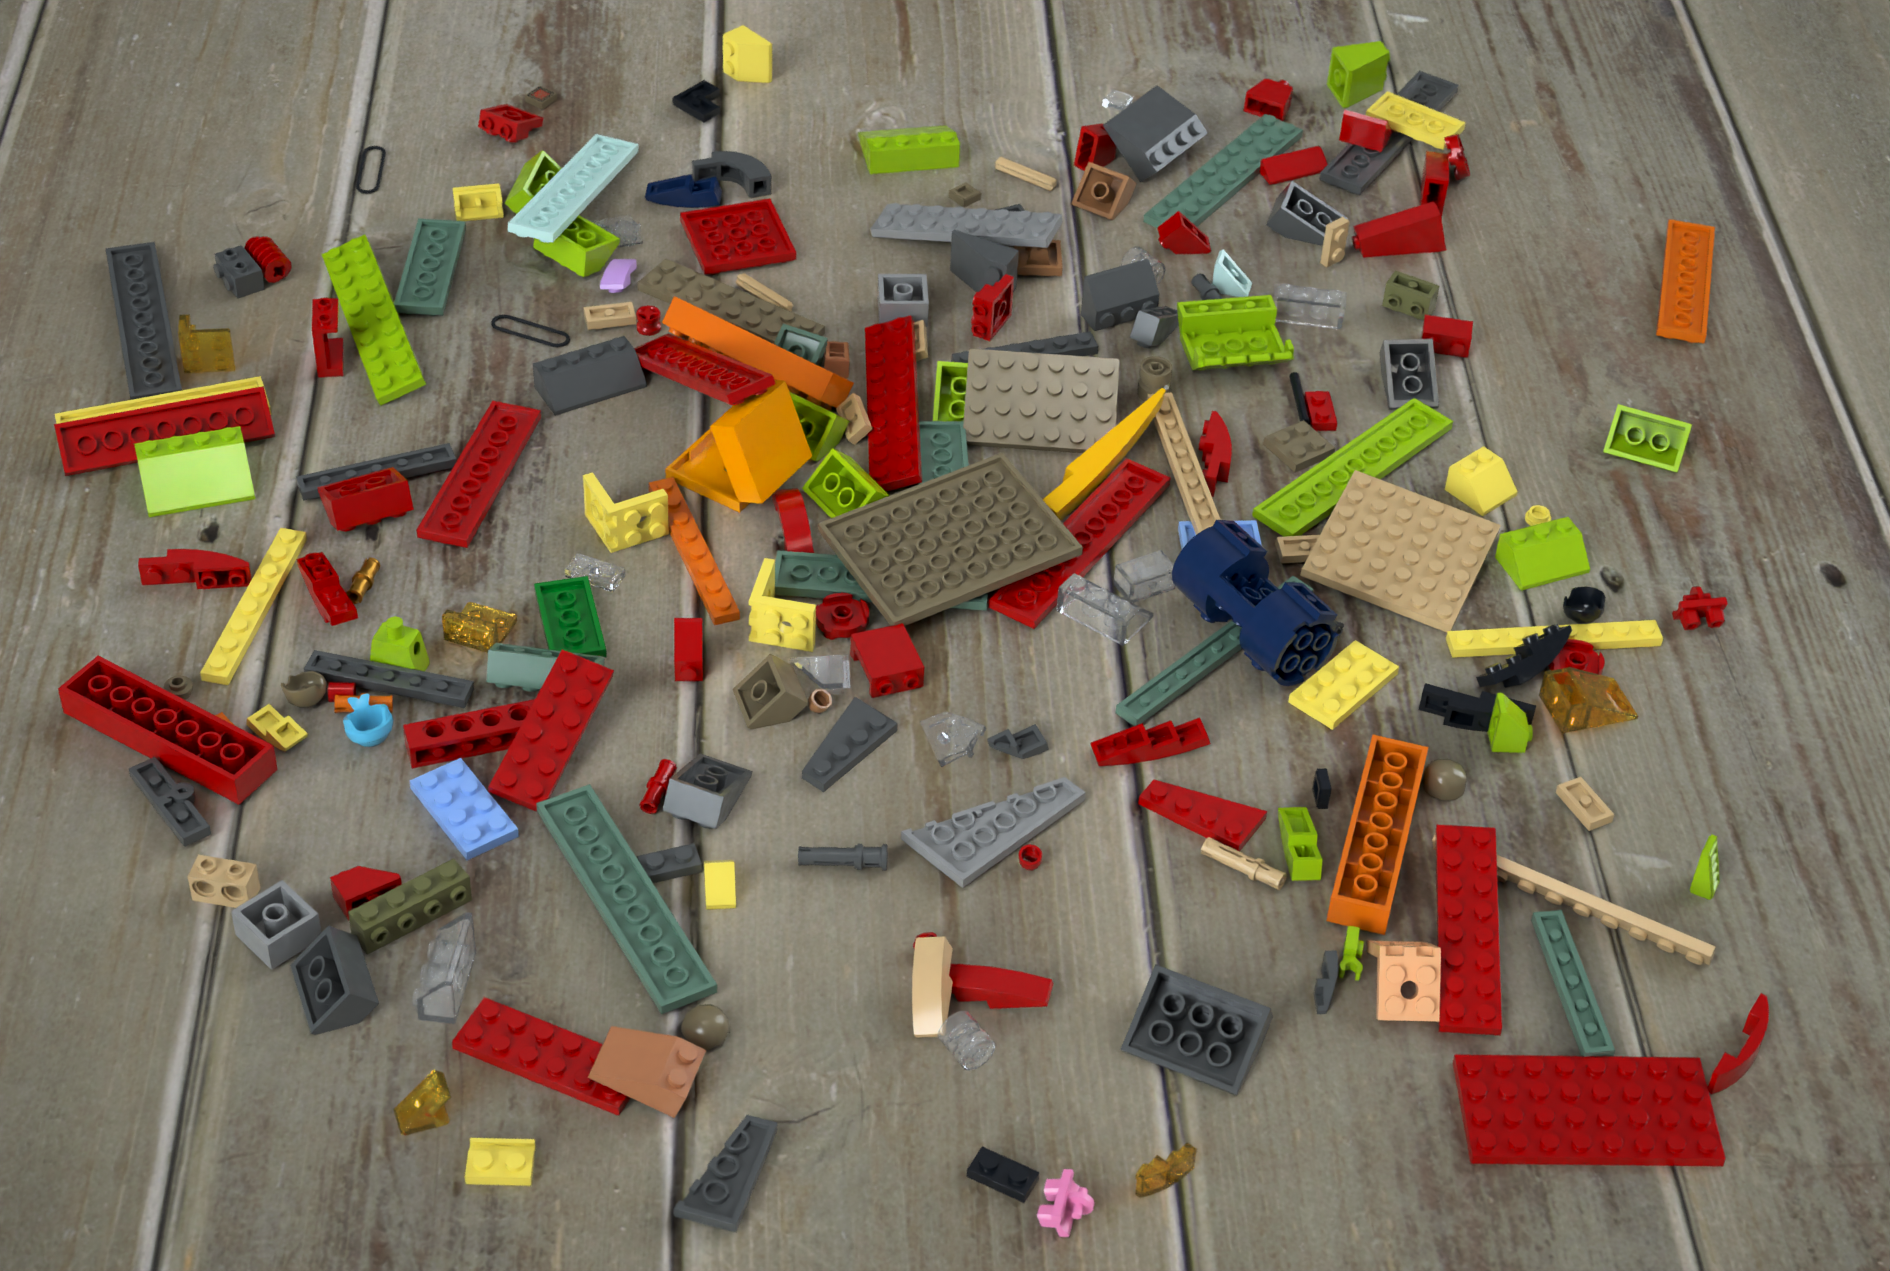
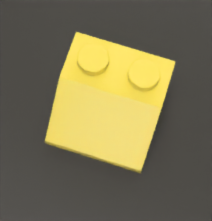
M744 25L723 34V72L736 81L772 82V43Z
M1484 446L1449 466L1445 490L1482 516L1517 496L1518 491L1503 459Z

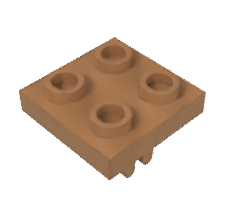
M1052 240L1048 248L1013 246V249L1019 250L1017 275L1062 276L1060 240Z

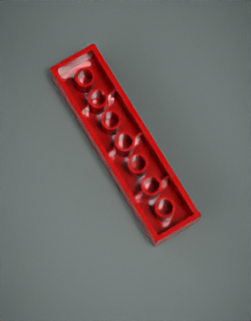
M99 655L58 688L63 713L149 758L156 757L162 765L238 805L278 770L274 745Z

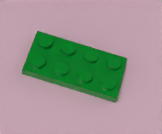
M588 576L534 583V592L548 649L556 651L563 649L572 653L607 657L606 646Z

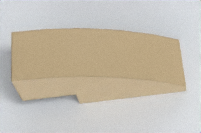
M945 936L916 938L912 976L913 1028L916 1038L945 1037L953 983L949 976L953 948Z

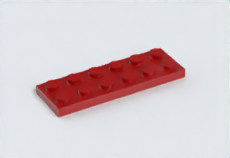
M562 649L488 786V792L537 812L536 803L550 799L613 678L614 670Z
M486 997L483 998L452 1040L454 1050L617 1116L620 1115L631 1099L588 1078L603 1044Z

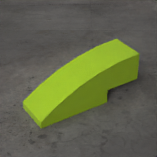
M1307 807L1278 808L1282 845L1291 880H1321L1323 859L1317 847L1318 835Z

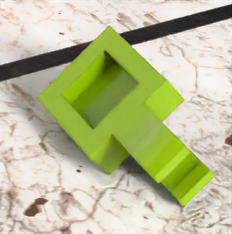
M1348 926L1342 961L1338 971L1339 978H1343L1346 970L1355 972L1356 981H1359L1361 978L1363 966L1356 958L1361 959L1364 941L1358 940L1359 927Z

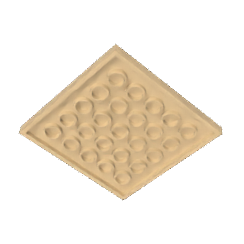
M1355 470L1303 565L1300 576L1441 631H1452L1499 533L1501 525Z

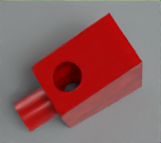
M1268 78L1263 79L1246 92L1244 112L1262 117L1264 114L1272 115L1284 121L1291 106L1293 87L1286 80H1279L1277 82Z
M1103 123L1081 127L1074 166L1085 171L1088 162L1105 167L1115 159L1117 146L1103 127Z

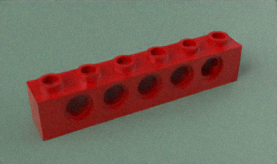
M535 699L403 725L405 745L412 769L453 761L459 758L463 759L508 750Z

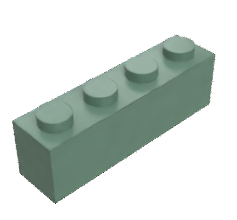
M495 643L488 650L486 682L495 683V686L500 688L520 686L525 691H538L544 684L561 651ZM573 653L604 666L605 657Z

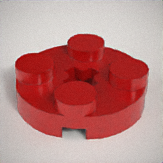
M1459 134L1444 137L1447 149H1451V152L1447 153L1450 165L1456 166L1453 168L1456 180L1458 181L1470 176L1467 158H1465Z
M831 594L823 598V603L816 606V625L827 639L849 638L851 634L866 631V627L869 624V607L867 603L861 598L860 602L853 599L852 594ZM838 614H843L845 617H839Z
M1568 639L1560 653L1548 666L1552 671V678L1557 682L1592 687L1602 675L1605 664L1604 656L1601 652L1598 655L1593 650L1594 646L1588 642Z

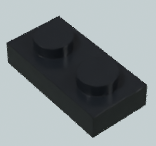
M983 1146L967 1169L968 1178L1025 1203L1037 1184L1040 1173Z

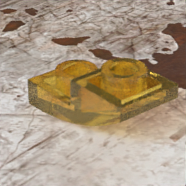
M1186 1142L1179 1151H1172L1166 1161L1157 1155L1149 1164L1144 1163L1138 1169L1135 1176L1137 1180L1135 1195L1140 1198L1165 1190L1180 1181L1194 1169L1197 1149Z

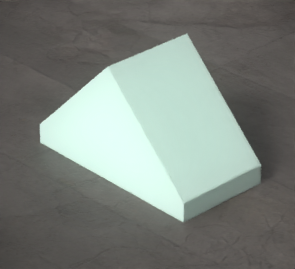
M1224 249L1219 251L1214 267L1212 285L1218 288L1220 294L1247 297L1252 282Z

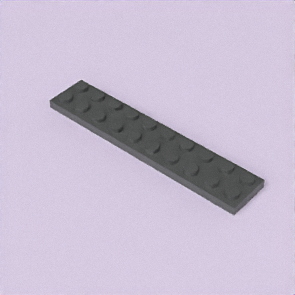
M1419 71L1396 95L1439 112L1457 93L1459 85ZM1392 130V135L1382 152L1348 143L1321 171L1319 180L1345 189L1350 193L1361 195L1413 138Z
M155 242L105 248L130 400L182 391Z

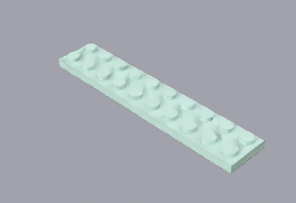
M595 134L508 222V232L515 233L519 237H532L544 243H553L638 153L639 144Z

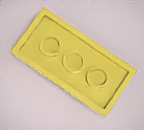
M1388 91L1368 108L1365 114L1388 121L1391 129L1395 132L1405 134L1415 140L1425 142L1434 148L1442 150L1446 148L1444 137L1455 134L1460 135L1464 131L1466 122Z
M1355 640L1289 695L1288 703L1333 730L1398 675L1399 666Z

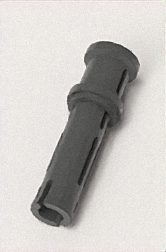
M858 844L854 848L802 846L798 848V865L854 866V869L862 870L863 867L881 868L882 871H887V844H883L882 847H864L863 844Z

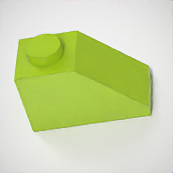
M1497 693L1488 728L1491 752L1525 753L1528 741H1532V725H1528L1524 711L1506 695Z

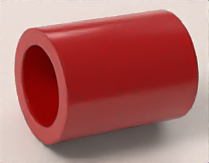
M329 682L328 701L335 702V695L356 696V683Z

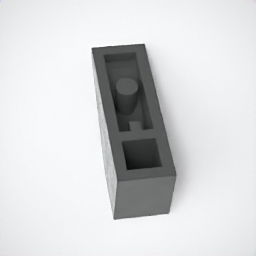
M1168 306L1139 310L1130 338L1137 340V345L1144 348L1160 345L1179 326L1177 310Z

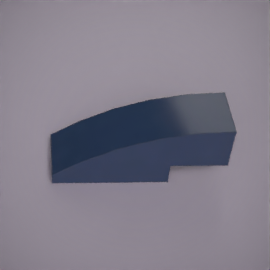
M692 174L648 183L645 198L647 201L673 207H710L720 205L722 190L717 177L694 181Z

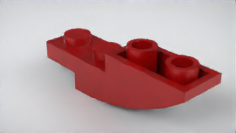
M1212 411L1210 421L1205 420L1198 448L1199 451H1203L1202 462H1205L1204 468L1208 470L1203 469L1202 472L1212 497L1215 494L1217 481L1228 483L1232 457L1230 434L1217 411Z
M167 549L166 557L139 558L138 562L142 585L196 582L197 589L248 587L252 580L249 562L213 551Z
M323 552L309 553L305 557L296 559L308 591L325 623L330 622L331 626L358 619L356 607L340 585L338 574Z

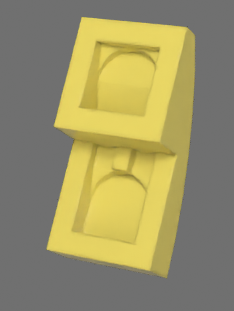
M270 704L247 718L246 725L266 742L284 752L308 736V733L289 715L284 718Z

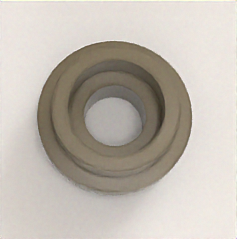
M174 676L165 682L164 689L186 700L191 695L193 683L186 676Z

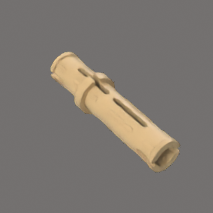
M1208 837L1202 845L1201 854L1248 875V878L1254 882L1258 880L1279 891L1286 881L1287 873L1270 867L1260 858L1254 859L1211 837Z

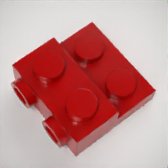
M509 104L481 109L478 127L490 135H500L508 142L517 143L518 140L528 138L529 131H532L533 128L542 127L544 118Z
M1005 274L994 286L985 284L979 292L975 293L972 301L974 314L971 319L973 336L991 341L1010 318L1013 299V276Z

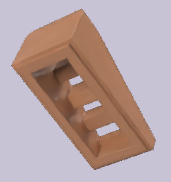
M828 341L824 353V368L845 379L848 378L850 362L849 343Z

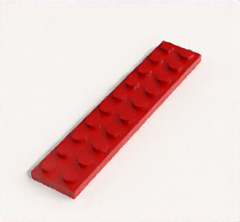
M910 315L898 317L880 324H873L865 328L867 416L873 428L868 432L869 476L885 491L922 482L915 328L913 318Z
M669 333L634 348L641 367L732 406L743 403L745 398L751 395H761L768 391L767 388L775 385L774 377L770 373Z
M1126 458L1063 523L1082 545V555L1001 587L989 599V608L1035 629L1170 486L1171 477Z

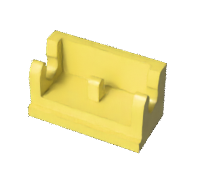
M500 183L452 188L456 221L504 218Z

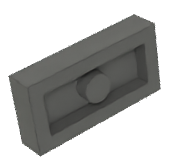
M694 843L637 856L638 861L652 883L702 872V863Z

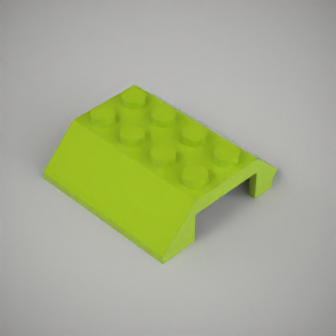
M1271 295L1177 302L1180 341L1192 370L1276 364L1294 360V347L1291 340H1285L1284 346L1275 326L1277 307Z

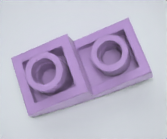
M613 259L604 271L600 289H609L610 293L622 292L623 289L631 284L630 274L637 269L636 259Z

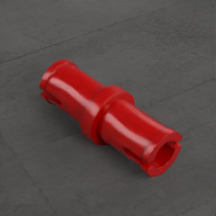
M662 759L654 777L648 780V789L639 804L642 811L654 814L658 810L662 797L667 793L669 780L677 770L676 764L673 761Z

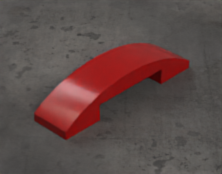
M799 489L776 490L772 494L775 510L778 511L784 535L785 551L814 553L808 516Z
M1762 993L1759 995L1748 1014L1742 1032L1750 1035L1738 1057L1736 1058L1725 1052L1713 1071L1708 1084L1710 1094L1720 1092L1736 1083L1753 1064L1769 1021V1004L1766 995Z

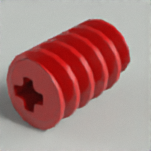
M255 236L248 239L244 249L261 268L263 277L268 282H278L290 273L292 268L290 260L270 237Z

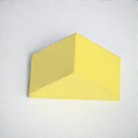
M734 860L703 861L706 910L736 908Z

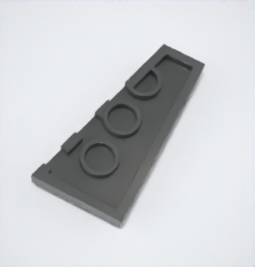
M854 697L802 770V779L825 792L897 732L898 723Z
M746 1115L724 1143V1149L709 1162L706 1172L691 1185L688 1195L673 1208L674 1216L736 1233L777 1133L778 1122Z

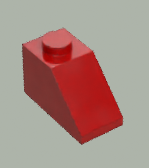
M1180 211L1157 227L1159 243L1163 248H1169L1174 254H1208L1211 252L1208 237Z
M674 618L675 681H703L702 618Z
M356 866L330 877L333 898L348 921L349 911L402 885L401 877L398 873Z

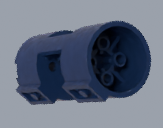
M1216 519L1213 526L1194 536L1179 553L1172 570L1173 584L1194 603L1193 606L1207 622H1227L1232 619L1236 625L1242 627L1239 636L1240 646L1255 668L1266 671L1277 683L1283 686H1293L1303 682L1304 675L1313 668L1318 671L1333 653L1339 637L1335 632L1337 624L1334 622L1337 614L1303 583L1285 582L1283 587L1278 589L1268 580L1269 565L1264 558L1268 551L1236 522Z

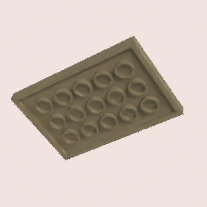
M969 348L963 428L966 429L967 445L1084 453L1116 426L1119 359Z

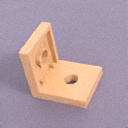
M1367 940V953L1377 957L1376 1019L1439 1021L1441 948L1428 942ZM1406 981H1413L1416 985V993L1410 998H1404L1400 991L1402 984Z

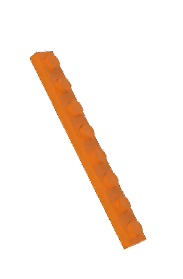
M674 477L648 482L649 492L664 489L668 494L669 533L714 626L740 620V611Z

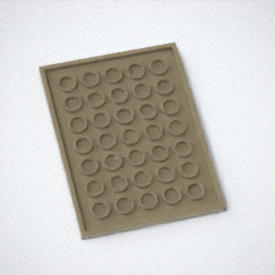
M1003 452L818 523L819 533L890 626L901 623L904 626L1080 556L1083 551L1082 545Z

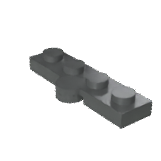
M156 757L129 768L132 780L184 847L211 835L209 824L193 805L196 796L194 787L191 784H176Z

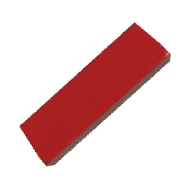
M1315 146L1263 158L1260 163L1259 173L1270 185L1320 174L1328 163L1321 147Z

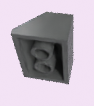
M1145 259L1084 276L1081 316L1094 331L1136 320L1139 310L1158 307L1160 294L1150 261Z
M328 926L290 964L311 1034L318 1035L359 1024L379 1004L358 937L354 934Z

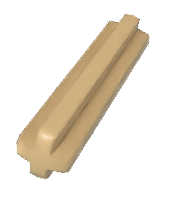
M999 157L995 162V168L1006 174L1049 191L1056 187V178L1003 157Z
M745 273L737 276V286L755 297L792 312L793 303Z

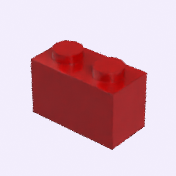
M1425 315L1421 339H1433L1434 353L1468 358L1472 340L1473 321Z

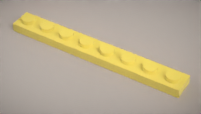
M285 528L279 529L200 672L202 681L229 685L306 543V532Z
M1656 620L1570 624L1572 632L1568 638L1588 642L1594 646L1593 650L1661 646L1663 636ZM1559 625V628H1560V627L1569 626V625ZM1548 626L1447 631L1446 641L1452 658L1516 654L1514 647L1523 644L1522 639L1535 633H1538V636L1544 634L1542 629Z

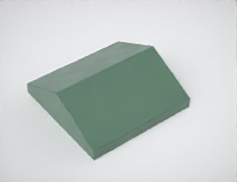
M782 324L774 344L821 366L828 339L793 326Z

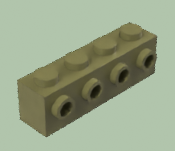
M453 858L349 911L351 934L358 937L361 948L368 955L472 901L470 876Z

